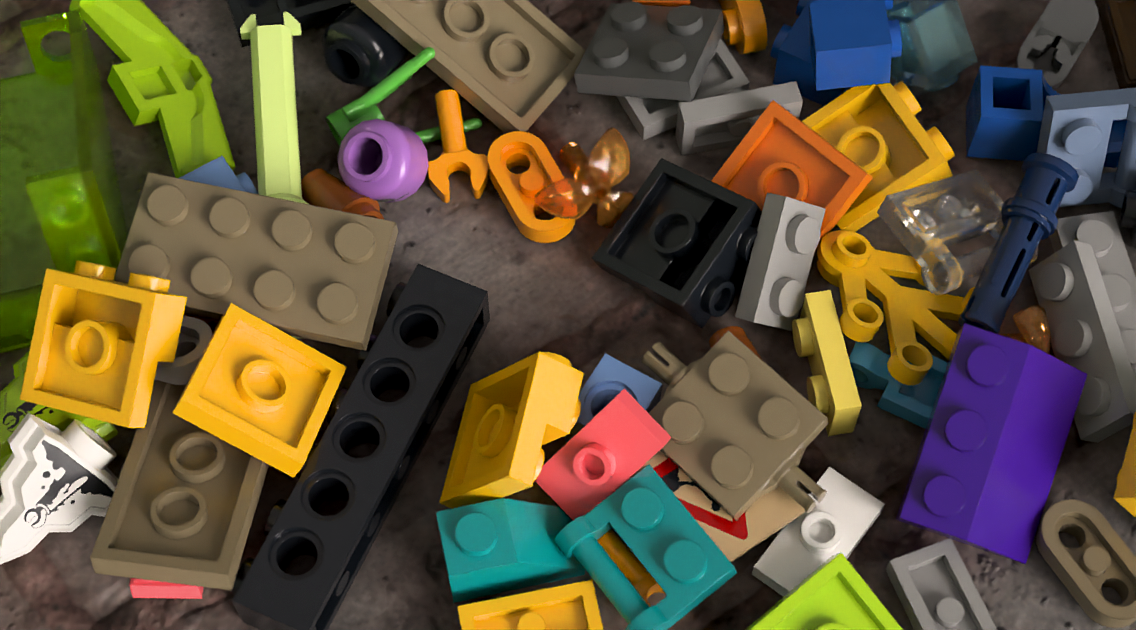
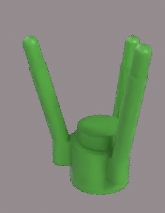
M432 47L425 48L415 57L408 60L360 98L325 116L327 125L339 147L348 131L360 122L372 119L385 120L377 104L396 91L420 67L435 56V50ZM479 118L464 120V132L480 129L482 121ZM439 126L415 132L420 136L423 144L441 140Z

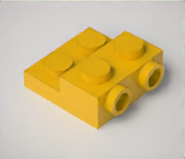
M902 80L894 86L891 83L852 87L803 120L806 125L873 176L872 180L837 223L840 230L856 232L895 205H898L900 210L904 211L953 178L947 162L955 157L952 148L936 126L927 131L921 126L914 115L922 111V109Z
M76 260L74 272L46 268L20 400L127 428H145L158 362L174 363L187 297L168 293L171 280L130 272L128 284L114 281L116 268Z
M539 351L471 384L439 503L453 509L500 499L532 487V483L538 477L544 463V451L541 449V446L570 434V430L579 418L581 401L578 396L584 373L573 368L571 362L559 354Z

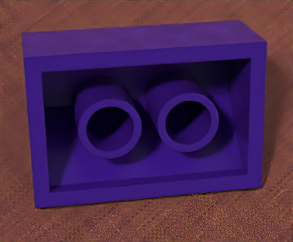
M964 323L957 333L895 520L1026 564L1088 374L1032 345Z

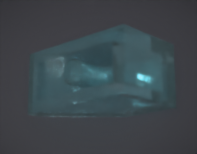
M893 0V9L886 10L888 20L898 19L901 29L902 55L901 57L891 58L890 75L897 83L902 80L906 85L923 87L925 91H937L955 83L959 78L957 73L978 62L957 0Z

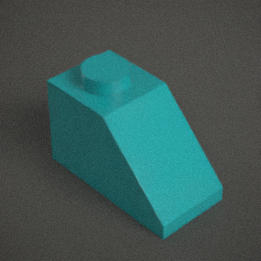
M500 498L436 512L453 603L585 575V569L576 557L567 558L555 543L554 539L557 534L573 521L558 506Z

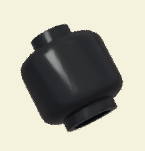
M354 3L347 7L325 29L322 38L325 61L329 70L342 82L360 87L376 86L391 74L406 58L409 51Z

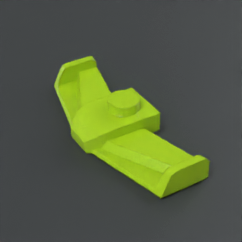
M71 0L70 12L76 18H82L124 62L112 65L107 81L132 124L138 126L159 121L175 178H180L220 156L224 157L233 171L236 166L211 88L213 80L199 56L192 54L142 0Z

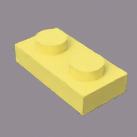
M831 290L806 293L800 319H794L792 322V333L797 355L799 357L808 356L812 376L807 377L808 400L828 418V425L826 426L828 436L851 433L854 431L862 404Z

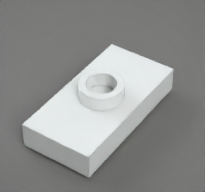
M828 467L817 482L822 489L827 491L822 501L819 503L808 494L815 501L816 507L809 513L805 511L804 514L783 527L753 567L752 575L783 597L831 556L841 552L848 559L878 518L885 505L831 467Z

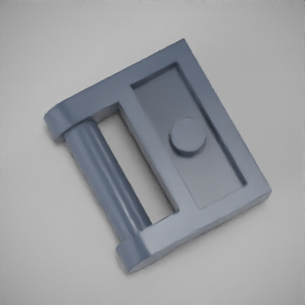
M1136 88L1046 96L1037 153L1050 154L1061 158L1069 163L1079 175L1074 190L1065 193L1059 207L1109 202L1121 208L1126 190L1136 191ZM1127 119L1117 171L1102 173L1113 120Z

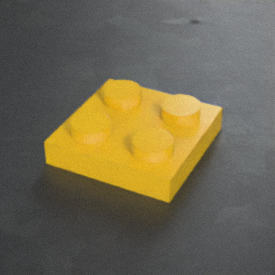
M231 303L220 319L172 413L294 478L305 464L347 367Z

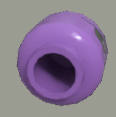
M382 119L362 121L351 128L341 141L337 156L339 173L347 187L370 199L387 203L403 201L416 193L425 181L429 166L427 149L420 136L406 126Z

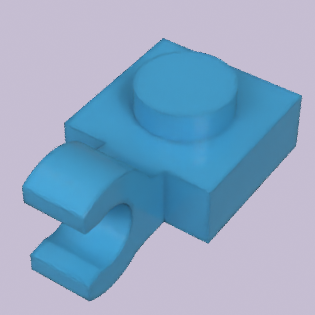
M856 341L849 356L856 386L866 389L877 388L884 390L877 407L926 429L948 362L932 356L933 365L924 379L917 385H905L898 382L889 373L887 361L890 355L867 342Z

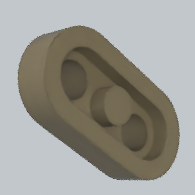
M1068 499L1052 505L1040 520L1035 534L1036 545L1041 556L1079 606L1093 621L1110 628H1122L1136 622V557L1100 511L1089 503ZM1066 532L1072 534L1077 539L1079 548L1066 547L1060 541L1059 533ZM1101 587L1115 589L1121 597V604L1108 602L1102 595Z

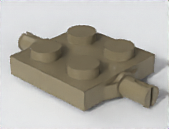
M729 330L701 359L690 363L688 366L673 355L662 342L654 344L652 350L667 366L659 361L649 350L645 353L642 363L647 365L669 385L663 399L649 412L654 420L672 437L660 451L733 519L737 521L760 496L777 489L778 486L800 504L807 513L811 512L816 507V504L799 486L807 491L817 502L820 503L827 491L813 481L798 465L805 448L828 425V418Z

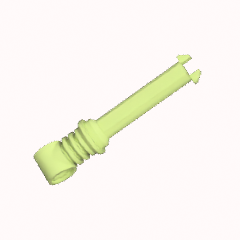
M283 12L284 25L257 26L256 14H252L241 26L240 34L242 40L250 39L258 194L309 204L302 199L292 36L302 35L301 25L289 12ZM292 336V337H294V338H296V339H306V338H301V337Z

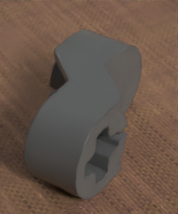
M1051 0L1021 46L1014 68L1042 70L1048 85L1056 90L1065 81L1096 29L1099 13L1094 0ZM1057 36L1062 38L1056 48L1051 46Z

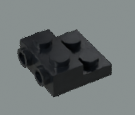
M661 158L592 256V259L602 270L647 293L659 306L703 329L711 316L720 317L731 307L735 298L734 282L745 266L749 264L754 241L758 234L757 229L762 211L754 201Z

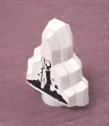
M27 413L9 437L8 442L13 453L0 470V487L2 492L0 496V565L29 553L49 532H72L91 515L105 517L118 482V478L107 466L117 455L105 440L81 421L74 419L62 432L57 427Z

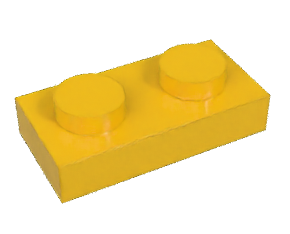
M593 580L457 606L461 630H604Z

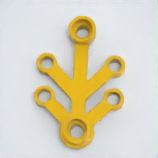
M835 230L824 235L817 248V267L826 281L840 289L843 313L839 318L842 332L854 341L868 342L877 333L885 316L891 356L887 361V368L894 379L905 385L919 384L933 365L931 353L925 346L917 342L915 331L949 360L957 334L938 318L958 321L975 287L971 288L965 297L900 286L890 276L914 279L927 288L938 289L945 284L954 270L955 265L952 257L944 250L933 246L924 247L917 257L876 250L864 236L853 231ZM866 289L882 302L884 315L878 305L867 299Z

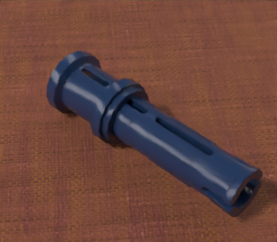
M1031 153L1026 156L1021 168L1024 177L1014 197L1005 200L1001 209V220L1004 226L984 265L974 291L958 319L961 327L965 323L999 334L1007 310L1022 282L1040 240H1045L1054 234L1058 225V219L1055 214L1065 193L1074 190L1078 182L1079 175L1077 171L1066 161L1045 153Z

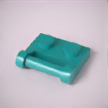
M650 464L585 516L578 517L567 524L554 539L567 558L576 557L628 623L625 630H668L737 574L733 564ZM612 528L667 595L656 605L650 607L597 541Z

